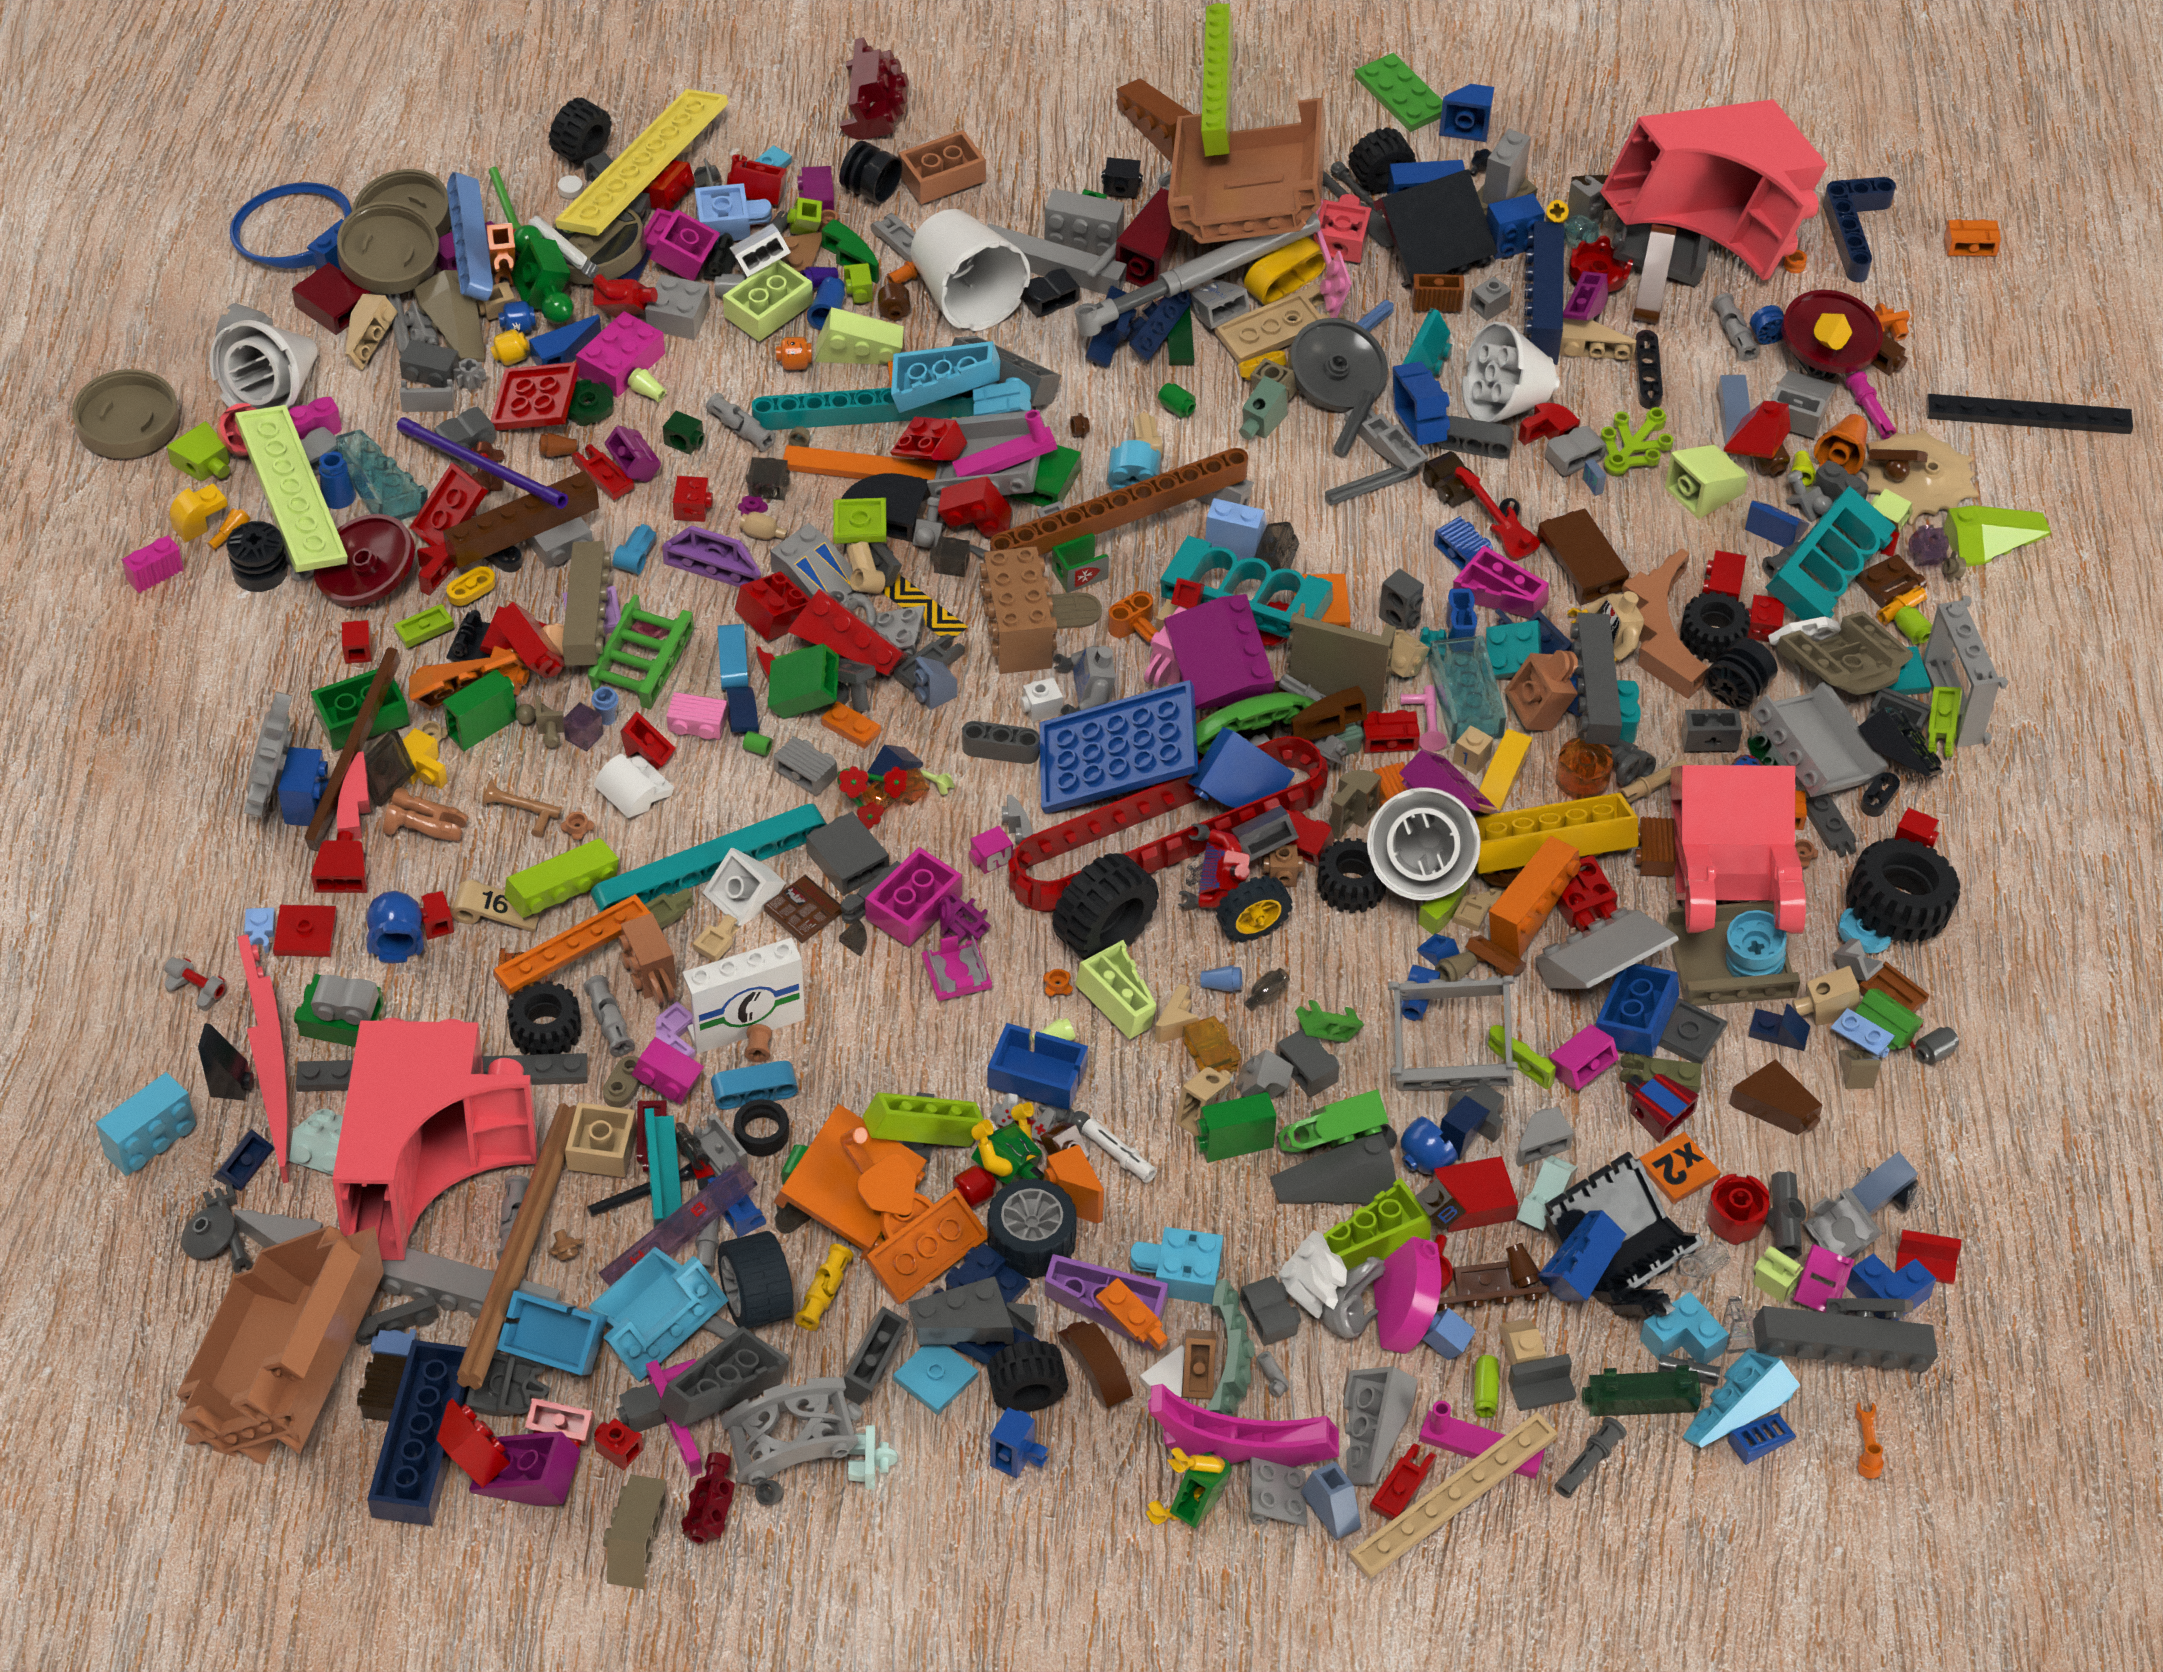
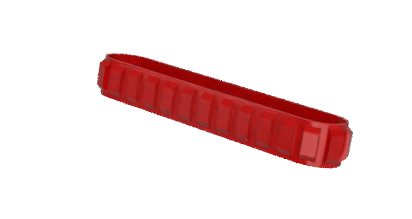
M1285 736L1256 746L1285 767L1300 769L1309 774L1310 778L1198 824L1207 825L1210 831L1215 829L1233 834L1232 828L1280 805L1289 811L1297 810L1304 812L1323 797L1328 778L1326 758L1321 756L1320 750L1312 742L1301 737ZM1193 774L1169 780L1024 839L1012 850V858L1008 860L1009 889L1015 891V898L1026 907L1035 911H1055V904L1061 898L1062 891L1071 883L1070 880L1081 871L1057 880L1042 881L1027 876L1026 869L1201 799V797L1194 793L1196 788L1188 783ZM1191 826L1123 854L1129 856L1150 874L1206 851L1209 839L1204 841L1190 839L1189 835L1197 836L1199 833L1197 827Z

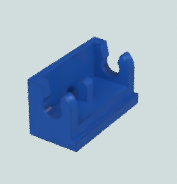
M731 1170L715 1178L708 1179L709 1197L737 1238L765 1225L766 1219L762 1215L761 1210L757 1209L749 1198L738 1178H734L736 1174Z

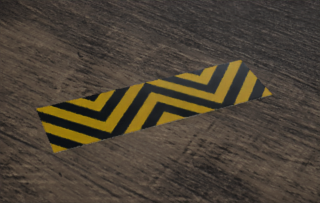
M898 574L893 586H884L882 593L903 609L925 605L923 614L925 619L924 625L939 637L949 634L954 639L968 628L963 622L900 574Z

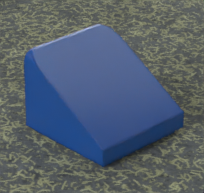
M1434 934L1417 949L1418 953L1435 967L1439 960L1460 954L1455 939L1439 934Z

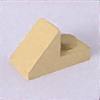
M1179 983L1156 1023L1155 1042L1163 1043L1198 1032L1199 1017L1189 1013L1192 1005V1000L1189 999L1190 987Z

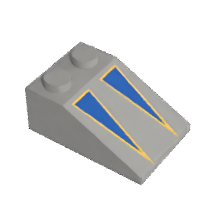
M807 523L770 550L771 571L773 573L781 571L810 599L818 589L827 592L832 589H840L848 596L856 592L850 585V577L853 572L852 567L827 536L810 523Z

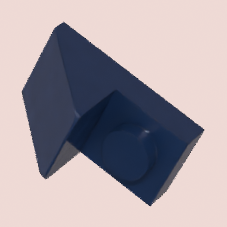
M1786 1004L1784 1015L1756 1008L1748 1037L1804 1051L1810 1025L1789 1004Z

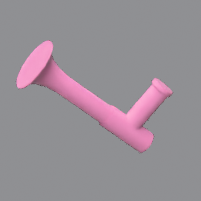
M1432 685L1425 686L1424 694L1400 693L1401 705L1425 704L1427 732L1420 737V746L1427 751L1443 749L1447 744V737L1437 729L1435 687Z

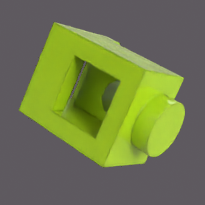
M869 264L845 265L844 284L846 293L852 296L853 304L873 302V287Z

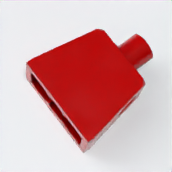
M340 831L337 834V840H325L322 842L311 872L314 893H368L363 844L361 841H353V833Z

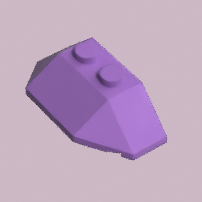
M691 525L666 541L662 546L664 564L739 588L740 585L761 578V572L748 547L740 540Z

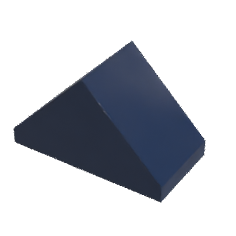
M884 744L867 773L884 776L887 771H891L896 766L900 770H905L907 777H909L923 766V762L905 747ZM868 779L867 782L882 795L885 794V783Z
M1467 1095L1442 1118L1440 1130L1443 1132L1440 1137L1444 1143L1450 1140L1457 1152L1458 1160L1462 1159L1490 1113L1489 1109Z

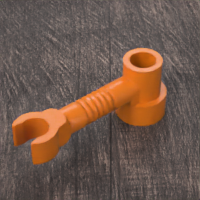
M1858 1402L1855 1417L1862 1426L1865 1448L1864 1453L1859 1457L1857 1470L1863 1477L1874 1479L1881 1475L1884 1464L1882 1459L1883 1447L1876 1443L1873 1423L1876 1406L1872 1403L1870 1412H1865L1860 1408L1861 1405Z

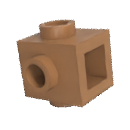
M1285 844L1268 852V856H1263V873H1268L1270 878H1278L1285 887H1297L1298 872H1303V856L1297 855V845Z

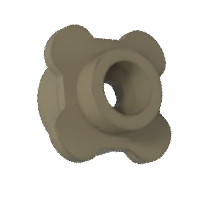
M1952 551L1951 557L1946 558L1943 564V571L1947 574L1948 582H1953L1955 578L1963 577L1966 571V560L1963 557H1958L1957 551Z

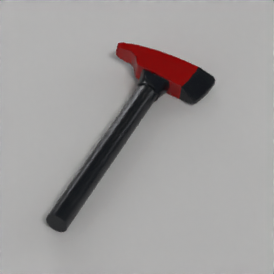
M692 1145L690 1147L692 1156L689 1158V1164L679 1170V1180L682 1182L684 1180L696 1179L699 1190L708 1189V1179L715 1178L716 1175L706 1158ZM647 1182L588 1205L587 1209L590 1216L598 1215L649 1195L650 1183Z

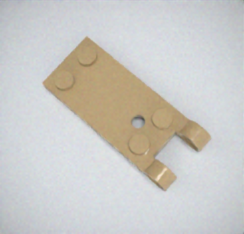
M1313 284L1305 290L1215 327V334L1240 364L1243 361L1292 344L1299 331L1307 324L1331 317L1329 311L1320 315L1315 307L1322 305L1325 300L1320 292V285ZM1340 311L1337 318L1346 320V317Z

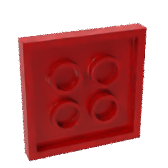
M577 363L505 368L490 420L495 426V430L565 424L579 373Z

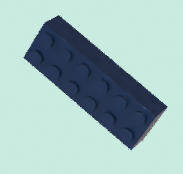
M1534 221L1533 231L1528 232L1527 246H1531V248L1526 249L1525 264H1529L1525 268V281H1529V284H1525L1524 299H1529V302L1525 301L1524 317H1528V319L1524 320L1523 334L1528 335L1526 338L1548 357H1551L1554 365H1558L1563 332L1564 223Z
M412 1340L367 1498L371 1518L427 1526L433 1525L451 1458L437 1441V1436L448 1401L453 1398L461 1407L465 1403L468 1386L462 1387L457 1383V1372L467 1347Z

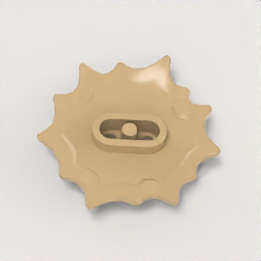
M1924 429L1915 434L1895 433L1888 439L1869 442L1866 445L1868 450H1919L1928 453L1927 462H1909V475L1902 481H1892L1887 477L1884 469L1887 461L1870 460L1869 455L1860 469L1868 474L1866 482L1869 487L1868 493H1879L1881 495L1886 488L1912 502L1913 513L1907 521L1909 525H1913L1918 516L1923 513L1937 515L1941 509L1957 508L1959 502L1965 498L1978 497V492L1970 482L1974 476L1973 472L1969 469L1972 457L1956 452L1949 443L1933 438Z

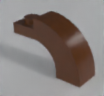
M1084 1320L1075 1322L1066 1329L1057 1332L1060 1343L1077 1358L1091 1384L1094 1397L1106 1408L1134 1396L1120 1359L1105 1334L1094 1322L1089 1324Z

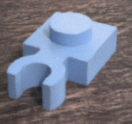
M274 908L246 909L245 935L248 934L251 945L262 944L265 953L270 951L268 937H274L275 910Z

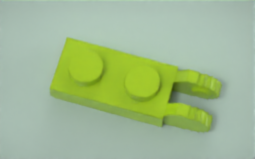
M1934 687L1928 728V750L1930 753H1937V738H1946L1945 756L1953 757L1954 739L1957 738L1962 699L1961 687Z
M1496 1024L1489 1029L1490 1039H1488V1046L1495 1054L1506 1061L1505 1028ZM1512 1037L1513 1062L1518 1063V1070L1544 1089H1549L1554 1084L1556 1066L1548 1058L1541 1057L1532 1051L1526 1043L1519 1042Z

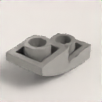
M1007 795V806H1002V822L1008 823L1009 834L1015 833L1016 844H1019L1024 839L1033 835L1032 827L1019 801L1013 795Z

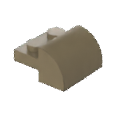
M1354 770L1339 778L1338 791L1331 800L1332 814L1329 818L1335 839L1340 840L1353 823L1363 828L1378 811L1382 776L1367 770Z

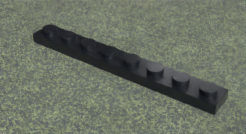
M1929 393L1926 400L1927 419L2131 434L2133 430L2132 409Z

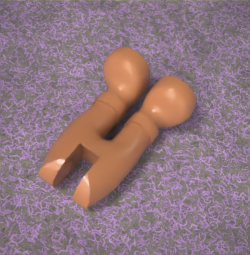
M397 788L392 797V804H389L386 811L383 833L393 835L400 825H405L406 828L415 829L431 837L459 841L463 833L461 828L466 826L469 817L457 808L438 804L419 796L412 797L407 790Z

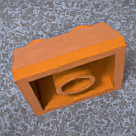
M1078 1144L1047 1156V1169H1044L1045 1179L1057 1186L1059 1185L1070 1195L1076 1207V1216L1097 1224L1103 1222L1104 1188L1080 1145Z

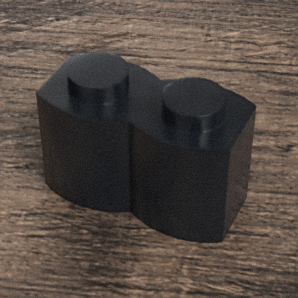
M1064 268L1048 272L1044 277L1030 279L1029 286L1024 288L1021 299L1037 317H1043L1053 313L1058 308H1065L1076 303L1080 299V286Z

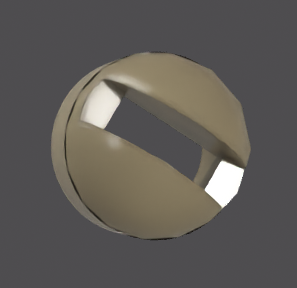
M804 426L794 427L788 436V441L792 446L806 447L810 440V432ZM798 434L802 435L800 439L796 437Z

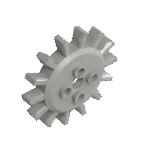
M276 691L271 710L265 714L246 786L248 798L244 810L245 814L261 817L265 799L271 795L273 785H279L293 734V732L288 731L290 723L288 711L292 695Z

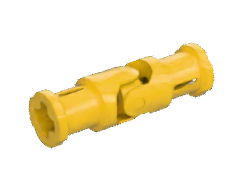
M1562 200L1551 201L1546 210L1547 220L1549 222L1565 223L1569 213L1567 204Z
M840 1244L830 1245L829 1255L825 1263L819 1266L815 1278L804 1296L805 1303L801 1311L795 1315V1323L808 1331H817L820 1325L819 1320L823 1312L829 1308L844 1278L843 1272L847 1264L851 1263L854 1254L852 1251Z

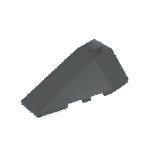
M1382 1133L1353 1140L1270 1176L1271 1185L1278 1202L1281 1204L1314 1205L1318 1201L1334 1202V1205L1343 1206L1344 1202L1361 1203V1206H1367L1374 1201V1197L1381 1191L1386 1192L1392 1188L1393 1183L1396 1181L1392 1155Z

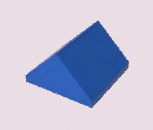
M1752 500L1745 530L1785 548L1798 542L1810 523L1767 503Z

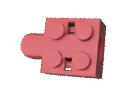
M1344 194L1339 198L1338 202L1323 200L1318 218L1331 258L1335 257L1337 251H1341L1343 260L1361 263L1370 229L1372 208L1361 206L1360 198L1355 195ZM1314 233L1313 240H1314L1317 244H1319V243H1318V240H1317V237H1316V234Z

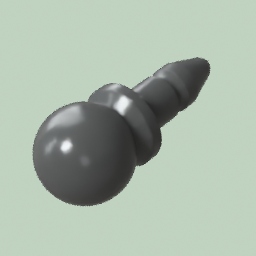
M1040 1105L1038 1107L1042 1113L1047 1107L1056 1111L1055 1120L1076 1124L1080 1134H1082L1083 1125L1090 1119L1086 1112H1074L1072 1108H1069L1066 1112L1051 1105Z

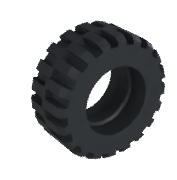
M1887 838L1883 842L1879 840L1872 843L1862 851L1849 879L1846 893L1850 907L1854 908L1855 916L1858 919H1862L1863 925L1867 928H1873L1876 930V934L1880 936L1887 935L1891 937V940L1899 941L1903 939L1905 942H1915L1917 939L1919 941L1930 939L1941 933L1942 929L1946 927L1960 896V881L1954 867L1949 866V861L1944 856H1939L1934 848H1927L1918 841H1915V843L1910 842L1906 838H1900L1899 840ZM1892 885L1903 887L1915 895L1902 892Z
M1121 853L1105 854L1103 858L1098 857L1094 859L1092 864H1087L1078 875H1075L1070 880L1071 883L1068 887L1064 888L1061 898L1057 900L1055 904L1056 910L1053 911L1052 924L1056 936L1083 960L1124 940L1126 946H1130L1135 941L1137 935L1144 931L1147 922H1150L1153 917L1152 912L1156 910L1158 905L1159 891L1155 879L1129 856Z

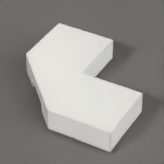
M1819 617L1789 623L1768 635L1770 643L1778 647L1780 636L1799 630L1803 631L1812 640L1819 641L1840 632L1841 628L1839 622L1828 617Z

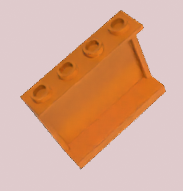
M838 1103L773 1203L781 1208H784L787 1202L791 1203L864 1250L859 1257L863 1260V1256L883 1241V1238L879 1236L881 1233L880 1216L882 1212L870 1209L858 1193L857 1180L862 1173L840 1143L841 1135L858 1126L864 1127L867 1132L868 1129L861 1117ZM868 1132L867 1140L860 1144L874 1165L890 1154H898L904 1157L916 1174V1188L926 1174L921 1169L927 1160L896 1140L871 1138Z

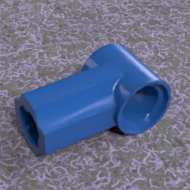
M1413 964L1407 981L1429 983L1431 980L1440 979L1441 972ZM1430 999L1402 1000V1014L1406 1019L1412 1021L1423 1019Z

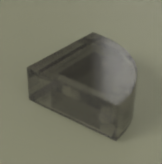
M859 919L839 935V942L858 956H861L867 947V933L865 926Z

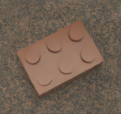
M964 130L898 153V157L902 161L901 178L920 204L986 181V159Z

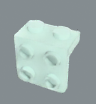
M329 1109L315 1111L293 1130L289 1161L333 1175L343 1116L335 1114L334 1111Z

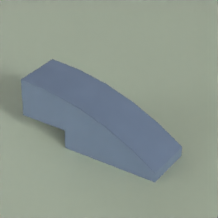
M1720 375L1718 394L1721 405L1720 420L1725 445L1741 419L1750 412L1746 375Z
M1898 1151L1851 1190L1869 1215L1872 1216L1892 1201L1896 1194L1914 1182L1918 1173Z

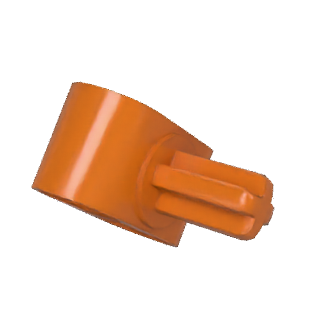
M1137 591L1113 604L1109 609L1108 631L1110 635L1116 638H1124L1137 631L1147 642L1151 643L1154 634L1159 632L1150 623L1153 619L1152 595L1145 591Z

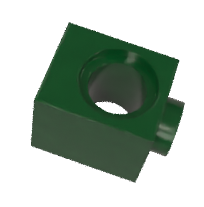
M677 410L663 425L664 444L691 455L704 441L705 434L703 433L702 421Z

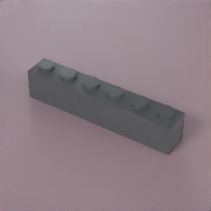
M1578 612L1576 623H1571L1570 639H1574L1572 652L1575 653L1578 659V667L1574 671V675L1578 676L1576 691L1580 694L1577 709L1578 713H1582L1579 729L1580 732H1584L1585 743L1618 745L1622 720L1610 614Z
M1762 1306L1753 1320L1756 1352L1767 1353L1771 1356L1785 1355L1794 1356L1799 1359H1821L1831 1363L1838 1361L1848 1362L1858 1366L1874 1365L1882 1366L1886 1369H1910L1913 1372L1927 1371L1938 1357L1934 1327L1929 1324Z

